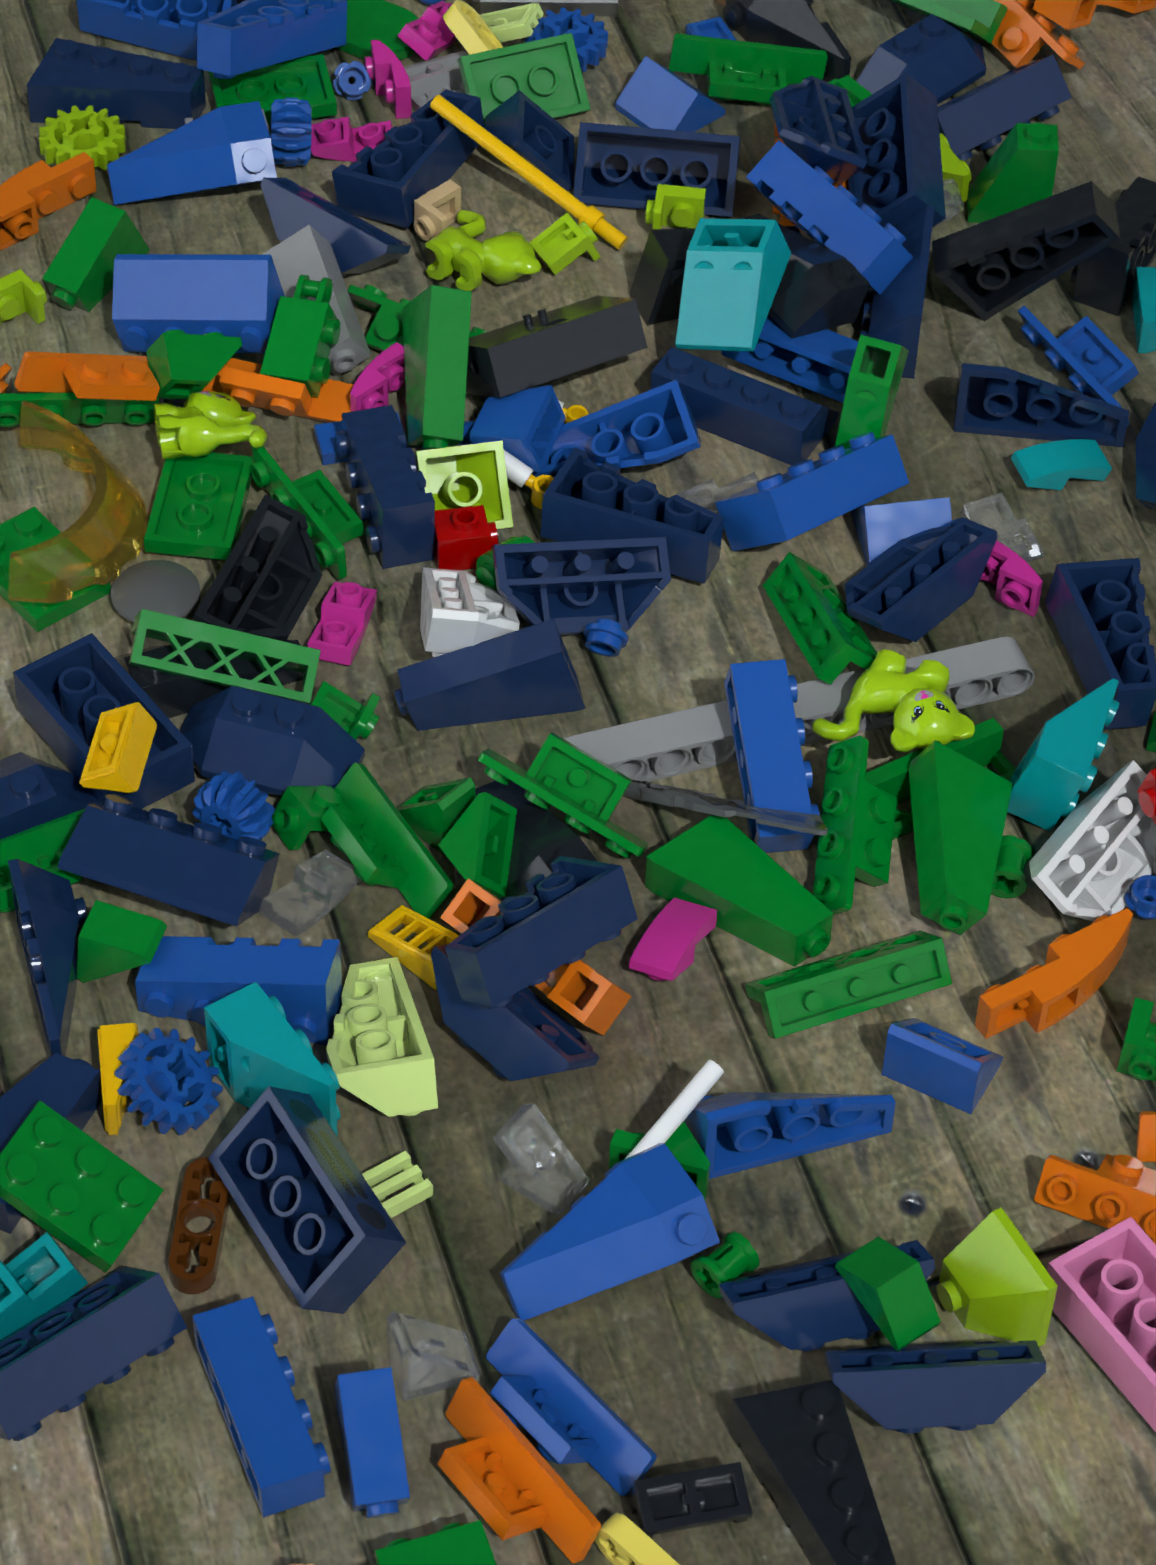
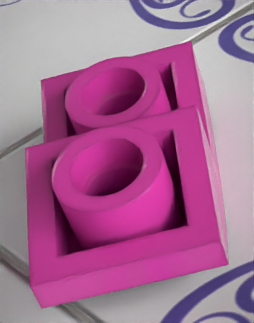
M441 1L429 6L421 18L405 24L398 37L425 61L437 56L458 40L443 19L444 13L452 4Z
M371 40V56L364 57V65L369 78L374 82L376 96L385 95L386 103H393L396 119L411 118V84L404 66L397 56L380 40Z
M348 116L338 119H327L320 123L312 124V155L330 160L356 162V153L366 146L374 149L385 141L384 133L393 128L392 122L389 120L352 128Z
M396 342L385 349L359 375L350 393L351 412L388 406V394L398 390L405 384L404 347Z
M996 540L980 579L997 586L995 600L1034 617L1038 612L1043 581L1024 559Z
M334 581L322 602L321 620L311 635L307 646L321 650L319 660L351 665L366 632L377 598V590L365 588L353 582L340 583Z
M673 898L657 915L642 936L630 958L629 969L646 973L649 978L658 981H673L694 963L695 945L716 927L717 910Z

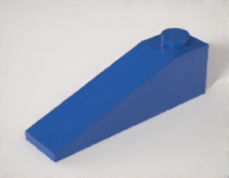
M259 101L218 107L107 164L113 205L259 184L262 182L263 177L277 178L271 138Z
M677 379L562 425L541 472H532L531 474L535 477L540 475L556 476L575 447L587 452V460L599 466L606 461L619 468L662 463L701 447V438L693 415Z
M731 1092L719 1096H704L684 1122L710 1161L709 1179L891 1133L896 1102L892 1095Z
M659 1143L616 1163L604 1174L606 1178L587 1196H581L570 1206L571 1211L549 1231L541 1233L500 1272L516 1318L525 1321L670 1266L720 1243L702 1193L665 1143Z

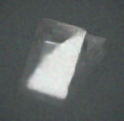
M535 1103L522 1105L492 1137L511 1163L499 1176V1179L510 1188L554 1215L561 1214L590 1182V1179Z

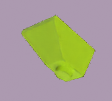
M502 440L413 452L416 470L422 471L426 480L425 493L431 492L435 500V511L484 505L487 521L495 522L497 529L513 527Z
M1001 1207L992 1211L943 1259L939 1284L937 1285V1294L945 1310L949 1313L954 1312L965 1329L1013 1342L1036 1340L1040 1347L1046 1343L1058 1286Z

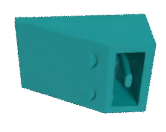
M699 219L686 254L675 342L677 349L754 352L791 256V251L776 220Z
M1112 678L1045 723L1011 775L1010 782L1013 783L1007 812L1051 832L1061 816L1067 818L1079 799L1080 794L1077 792L1080 790L1086 793L1097 773L1098 767L1091 764L1093 758L1096 760L1099 758L1108 740L1109 735L1102 732L1103 728L1110 725L1119 707V702L1113 699L1119 683L1118 680Z
M255 981L204 1007L207 1049L210 1053L208 1057L209 1067L219 1068L220 1073L216 1078L235 1102L251 1108L268 1086L310 1094L338 1137L337 1121L341 1119V1114L336 1104V1091L339 1090L337 1076L328 1063L321 1064L313 1055L311 1044L305 1033L301 1029L294 1030L286 1020V1014L281 1003L275 996L268 997Z

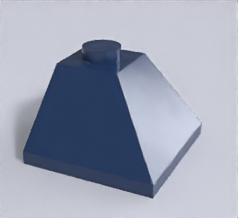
M520 90L486 115L485 129L565 190L569 191L573 188L575 141L573 134Z

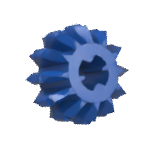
M285 97V99H275L271 104L270 138L275 164H284V166L306 165L310 160L312 109L307 100Z
M223 770L220 774L213 776L209 782H206L198 790L197 796L193 799L196 807L192 814L195 818L200 820L201 823H208L221 828V835L238 840L239 837H251L262 840L269 833V828L273 825L271 816L275 809L266 802L268 793L260 791L256 787L255 780L250 782L245 780L243 774L239 771L230 774Z

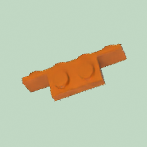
M994 0L1006 6L1008 10L992 44L1016 68L1028 64L1045 43L1064 61L1078 69L1085 65V62L1076 54L1080 48L1066 35L1062 34L1059 37L1053 31L1057 25L1042 14H1036L1030 8L1033 4L1032 0Z
M28 351L23 355L14 382L16 389L20 392L74 393L77 398L156 401L160 390V385L148 366L147 356Z
M230 358L202 390L226 393L238 401L242 407L254 406L271 410L283 416L295 415L330 423L342 421V413L351 412L350 393L354 384L328 379L326 384L322 383L318 398L311 397L304 383L260 374L262 364Z
M1107 1154L1097 1171L1054 1155L1047 1157L1034 1197L1036 1203L1107 1229L1132 1217L1156 1244L1155 1170L1144 1167V1164L1137 1158L1123 1154L1116 1156Z
M473 1377L462 1379L445 1412V1416L467 1442L445 1449L437 1465L502 1541L541 1527L571 1563L575 1564L583 1561L601 1529V1523Z

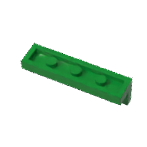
M888 0L924 16L933 14L955 29L989 43H992L1008 10L1006 6L994 0Z
M789 552L762 586L816 677L831 685L850 661L867 670L875 660L877 652L856 618L848 615L847 604L827 573Z
M141 609L135 616L132 634H135L129 660L130 665L226 687L237 686L305 704H310L321 650L146 609ZM145 637L169 642L174 652L161 660L143 656L142 651ZM189 648L213 652L219 662L207 670L195 668L184 651ZM178 656L183 665L169 661ZM234 658L256 662L259 663L264 672L252 680L239 678L230 661ZM223 666L228 675L214 671ZM282 668L304 673L301 692L284 688L274 671ZM268 677L272 685L260 683L259 681Z
M994 717L975 725V731L971 738L951 741L945 745L983 767L992 763L1001 774V777L1010 781L1011 775L1016 769L1001 752L1004 729ZM919 749L866 772L865 781L897 798L893 840L914 831L912 813L897 810L898 804L911 800L909 764L925 749Z
M919 930L745 983L748 998L761 1003L768 1036L776 1039L951 985L952 979L943 939Z

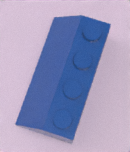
M116 255L113 273L112 321L124 352H146L163 332L175 329L183 330L186 334L204 335L210 332H219L228 337H241L242 346L236 353L266 352L280 296H285L271 255Z

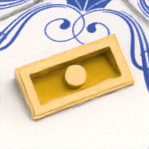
M139 702L101 712L79 782L83 787L125 793L138 791L157 728L156 721Z

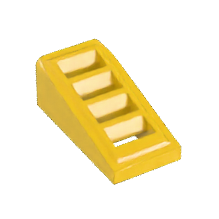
M403 905L368 931V938L392 957H398L401 964L434 990H437L431 953L435 946L449 944L459 936L455 932ZM401 923H403L404 925H406L404 928H402L400 931H398L395 935H393V934L390 933L393 929H395V928H396L397 926H399ZM415 932L417 934L410 941H404L411 933ZM425 941L429 943L422 949L417 948Z
M136 1023L100 1025V1029H97L105 1132H108V1135L119 1134L129 1096L118 1094L117 1090L125 1083V1080L116 1077L115 1071L123 1064L118 1059L119 1055L139 1035Z

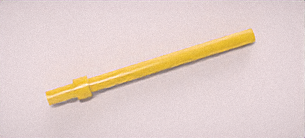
M440 94L432 100L430 104L431 109L579 220L578 224L585 221L593 232L617 250H620L625 245L628 237L606 221L604 213L593 205L586 206Z

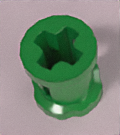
M1012 835L1002 836L991 894L1008 899L1021 896L1025 892L1027 879L1024 869L1032 855L1031 846L1026 840Z
M732 1231L722 1237L721 1245L707 1257L698 1256L692 1261L691 1271L696 1282L707 1294L714 1298H721L719 1284L734 1281L744 1272L754 1271L759 1267L760 1260L748 1239L742 1234Z

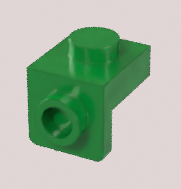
M323 681L317 688L309 705L322 708L355 740L359 736L367 739L380 717L374 713V710L381 697L372 693L361 704Z
M288 786L271 816L273 820L272 827L289 850H300L310 831H328L320 818L330 805L347 808V806L342 801L340 794L332 786Z

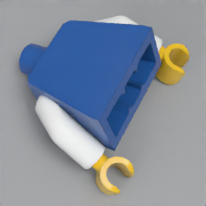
M552 385L528 388L501 398L489 397L486 399L476 421H464L463 441L459 444L462 446L502 440L507 478L521 488L523 485H526L532 489L531 502L535 507L542 509L543 494L554 477L550 475L535 477L531 473L541 472L562 425L589 414L582 405H572L568 409L564 408V402L557 399Z

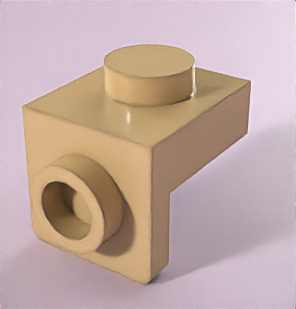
M449 179L414 200V228L420 238L429 241L436 237L443 229L457 221V213L461 210V186Z

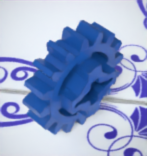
M565 7L561 8L558 14L551 10H546V17L537 19L539 22L537 27L532 28L533 34L530 37L524 38V43L572 33L582 72L587 71V64L598 66L599 58L606 57V48H608V31L604 30L603 21L595 22L594 14L591 13L584 17L581 16V9L567 11Z
M159 1027L154 1028L148 1035H145L143 1032L139 1034L119 1055L118 1059L123 1064L115 1071V1076L125 1080V1083L117 1090L118 1094L130 1096L132 1099L127 1110L130 1113L140 1110L144 1114L142 1118L144 1126L149 1125L154 1120L158 1122L161 1134H166L174 1126L178 1135H184L191 1127L195 1130L198 1129L219 1107L220 1104L215 1098L223 1091V1087L212 1082V1079L220 1071L219 1068L208 1067L205 1063L210 1056L208 1050L197 1053L194 1050L196 1039L190 1037L184 1043L179 1040V1033L176 1029H172L165 1037ZM154 1056L150 1061L145 1060L147 1057ZM188 1101L192 1102V1105L184 1106Z

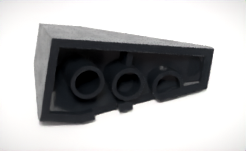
M725 0V7L723 9L724 21L745 41L826 51L827 63L823 81L829 82L833 79H840L847 75L850 76L851 56L829 23H820L811 7L814 2L813 0Z
M755 214L743 218H738L771 220L761 214ZM778 223L791 251V256L768 314L791 339L855 322L870 285L869 281L844 256Z
M287 640V641H284V642H288V643L300 645V643H299L298 640ZM171 645L152 646L143 649L142 655L161 660L174 652V649ZM189 648L184 651L195 668L207 670L219 662L213 652ZM131 653L114 657L168 718L189 713L193 705L229 688L130 665ZM178 656L169 661L183 665ZM234 658L230 661L239 678L252 680L264 672L259 663L239 658ZM223 666L214 671L228 675ZM282 668L274 671L282 685L304 679V673ZM268 677L259 681L260 683L272 685Z
M495 780L475 789V798L479 793L487 792L517 809L506 897L499 898L501 901H504L509 896L525 895L528 892L526 882L536 874H544L545 878L553 872L550 863L559 856L598 862L578 835L549 810L529 801L524 796L526 790L513 781H510L509 785H504Z

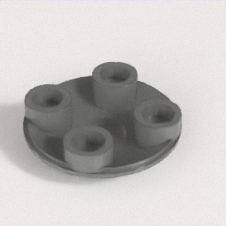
M149 560L128 567L117 576L111 588L113 609L131 622H134L135 616L141 609L184 618L201 600L200 585L196 576L186 567L166 560Z

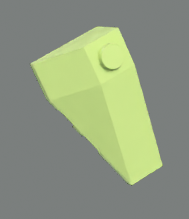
M398 957L351 964L341 994L342 1006L340 1013L335 1015L333 1022L334 1034L332 1039L328 1040L326 1047L327 1059L337 1076L339 1086L389 1117L397 1115L413 1116L422 1111L438 1109L434 1056Z

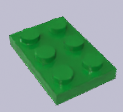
M572 33L465 55L457 59L465 93L480 97L484 128L486 115L519 90L553 119L585 113L591 110Z
M324 54L295 58L241 73L231 79L216 78L212 75V72L208 71L215 109L222 106L259 101L261 109L264 110L266 121L270 123L271 104L275 99L293 97L297 98V100H307L312 109V119L337 115V102Z
M211 452L208 455L199 457L183 456L165 459L144 537L145 552L227 560L237 542L252 481L250 464L253 463V456Z
M35 506L0 524V595L36 632L47 628L111 593L110 580Z
M40 1100L0 1153V1198L105 1273L116 1261L164 1191L160 1186Z

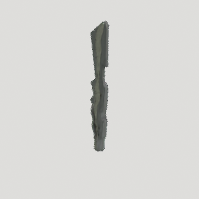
M633 780L624 794V797L639 799L640 801L679 807L725 818L736 815L756 819V823L814 835H827V827L820 815L745 806L742 800L719 798L713 793H703L692 789Z

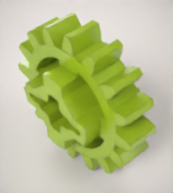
M88 105L85 111H79L77 106H72L70 113L58 110L57 119L47 117L45 119L46 126L39 128L40 154L45 155V162L47 164L56 163L58 165L85 152L94 160V167L98 166L103 170H107L108 161L113 162L119 159V153H125L126 151L125 126L120 124L117 115L108 117V109L105 108L98 113L93 111V105Z

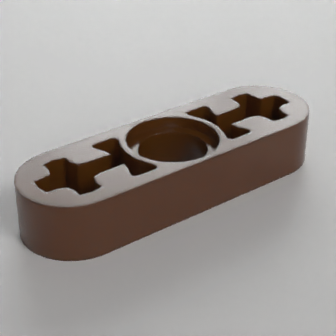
M208 1157L196 1159L189 1164L185 1171L168 1261L172 1285L178 1291L191 1295L207 1291L216 1280L231 1198L230 1192ZM206 1178L215 1179L210 1187V1200L202 1198L201 1185L205 1183ZM196 1217H208L215 1223L213 1228L205 1233H194L186 1227L188 1222ZM191 1250L199 1251L200 1266H197L195 1273H186L185 1269L189 1268L191 1262Z

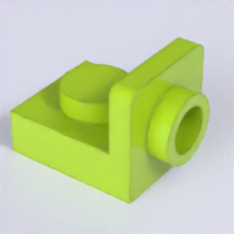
M658 184L655 200L647 201L645 224L653 225L652 229H662V226L696 228L699 219L704 218L706 189Z
M568 213L564 214L529 242L535 253L554 275L558 274L585 251L594 262L601 257L593 245L598 241L595 233L585 221L577 224Z
M21 269L0 278V324L24 312L37 324L46 321L44 304L47 303V296L39 282L32 281Z

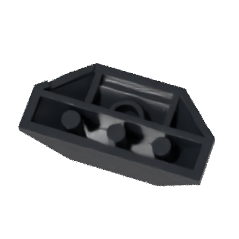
M265 495L192 620L275 640L287 641L323 576L314 545L307 532L308 525L305 515Z

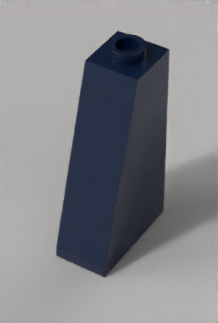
M554 619L397 669L401 688L394 690L398 707L402 716L410 714L418 731L574 712L585 709L577 673Z
M54 1053L0 1097V1153L39 1100L83 1130L103 1101L100 1071L82 1059H71ZM0 1198V1230L11 1234L24 1214Z

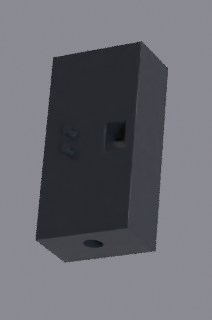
M594 296L546 312V309L538 310V315L531 317V314H525L522 321L469 338L466 393L501 398L647 348L636 299Z

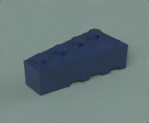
M559 856L550 863L553 872L545 878L544 874H536L526 882L528 892L525 895L509 896L498 904L499 916L482 917L449 943L445 949L462 1001L484 1005L488 1009L502 1007L513 1000V995L525 987L546 981L550 976L549 973L556 968L582 959L586 955L585 951L597 943L618 937L621 934L622 928L638 919L623 867Z

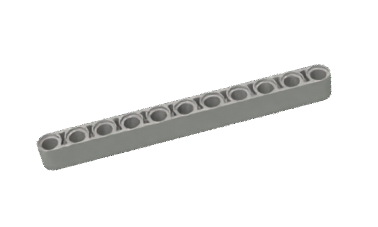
M999 637L906 659V674L917 670L923 660L939 661L949 669L950 680L945 693L950 696L957 709L1022 694L1029 689L1035 679V674L1020 646L1011 637ZM865 669L839 674L831 685L820 679L797 684L798 698L797 702L793 703L795 717L802 718L804 723V745L826 740L815 734L812 729V723L817 718H824L838 725L843 722V710L850 700L851 690L862 673L866 671ZM727 700L564 738L628 778L644 782L737 761ZM862 713L858 733L893 725L894 713Z

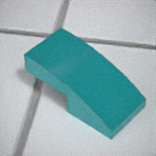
M1069 439L1041 443L1015 451L1011 456V460L1025 485L1033 488L1062 490L1069 478L1105 481L1112 470L1096 440Z

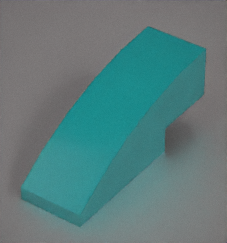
M48 1232L7 1265L0 1260V1341L64 1302L88 1284V1281L69 1256Z

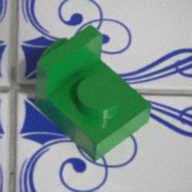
M1135 997L1116 1072L1128 1074L1140 1080L1156 1081V1023L1150 1022L1154 1002Z

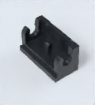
M741 1462L634 1481L629 1500L632 1514L637 1513L639 1528L651 1539L656 1534L733 1520L735 1523L747 1522L748 1518L752 1517L753 1514Z

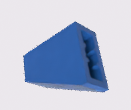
M392 1368L337 1375L334 1395L353 1510H366L367 1518H380L399 1514L398 1505L408 1503L410 1492Z

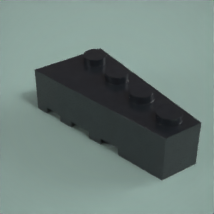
M1139 176L1127 189L1122 191L1120 197L1114 203L1120 239L1074 266L1070 282L1075 284L1073 301L1115 316H1119L1131 297L1136 267H1150L1156 257V182Z
M1092 181L932 241L935 275L982 320L986 321L1120 239L1116 207Z
M785 226L802 235L797 226ZM696 228L650 230L629 293L631 298L636 299L638 311L647 326L679 318L686 254Z
M832 1380L732 1399L729 1434L737 1447L743 1448L752 1463L751 1469L761 1485H766L778 1504V1513L788 1528L792 1527L804 1546L803 1553L811 1565H897L840 1390L833 1384Z

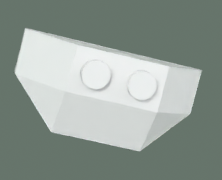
M423 567L420 631L424 649L427 652H432L433 657L474 646L480 642L519 630L520 623L515 609L500 593L489 586L476 583V577L468 571Z
M1134 760L1127 763L1082 800L1029 862L1031 879L1062 914L1095 921L1103 915H1113L1123 910L1126 906L1125 894L1130 892V885L1137 878L1152 874L1156 856V825L1152 818L1146 816L1141 809L1137 790L1147 774Z

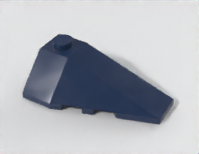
M966 363L960 365L955 402L954 432L1049 441L1088 439L1096 440L1098 445L1123 447L1129 410L1006 367Z
M19 859L9 860L8 866L16 922L50 1057L54 1053L66 1056L78 980V936L81 932L80 927H83L88 917L83 897L74 899L70 880Z

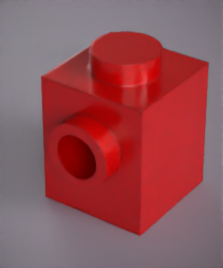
M484 505L435 511L434 554L438 569H477L478 557L491 550L494 545H498L495 522L487 521Z

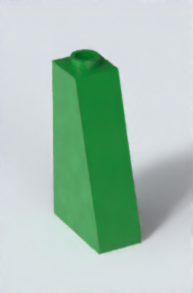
M431 285L403 307L408 444L422 446V450L454 447L463 441L471 291Z
M935 740L910 762L908 769L921 915L940 924L943 928L962 935L987 915L1013 783Z
M710 815L646 857L645 887L651 893L669 902L673 898H678L716 909L717 927L794 967L810 956L817 957L831 941L833 912L725 817Z

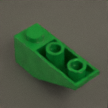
M860 335L848 377L835 447L843 445L844 449L850 447L849 439L872 431L875 438L885 436L909 353L908 349L902 345Z

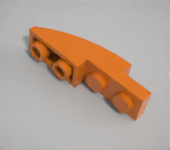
M83 152L54 167H50L43 160H40L0 185V251L38 233V219L97 191L94 160L88 154Z
M1125 908L1113 915H1103L1097 918L1091 925L1072 934L1065 933L1057 937L1048 946L1044 966H1033L1022 976L1003 985H993L980 995L975 1027L987 1039L1026 1020L1034 1031L1039 1033L1078 1009L1101 987L1118 964L1127 945L1133 913L1128 908Z

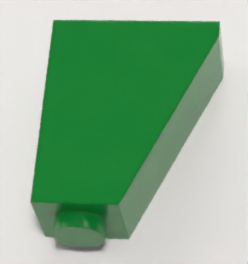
M1016 123L968 189L967 223H982L1052 196L1059 154L1057 125Z
M91 197L42 280L52 293L51 299L58 305L72 310L75 306L90 312L113 289L114 259L116 255L148 254L150 249L125 210Z

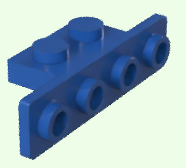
M1026 306L1018 310L1024 322L1020 330L1032 346L1036 347L1041 344L1046 349L1044 352L1046 359L1056 371L1060 372L1062 369H1065L1070 374L1068 380L1078 393L1083 395L1089 394L1092 398L1122 408L1112 395L1136 377L1139 372L1128 357L1087 316L1056 339Z
M511 1319L486 1355L487 1360L503 1375L490 1394L503 1406L502 1411L516 1426L526 1429L538 1442V1450L548 1460L556 1464L588 1462L621 1496L631 1495L634 1481L644 1478L657 1459L656 1453L522 1319Z

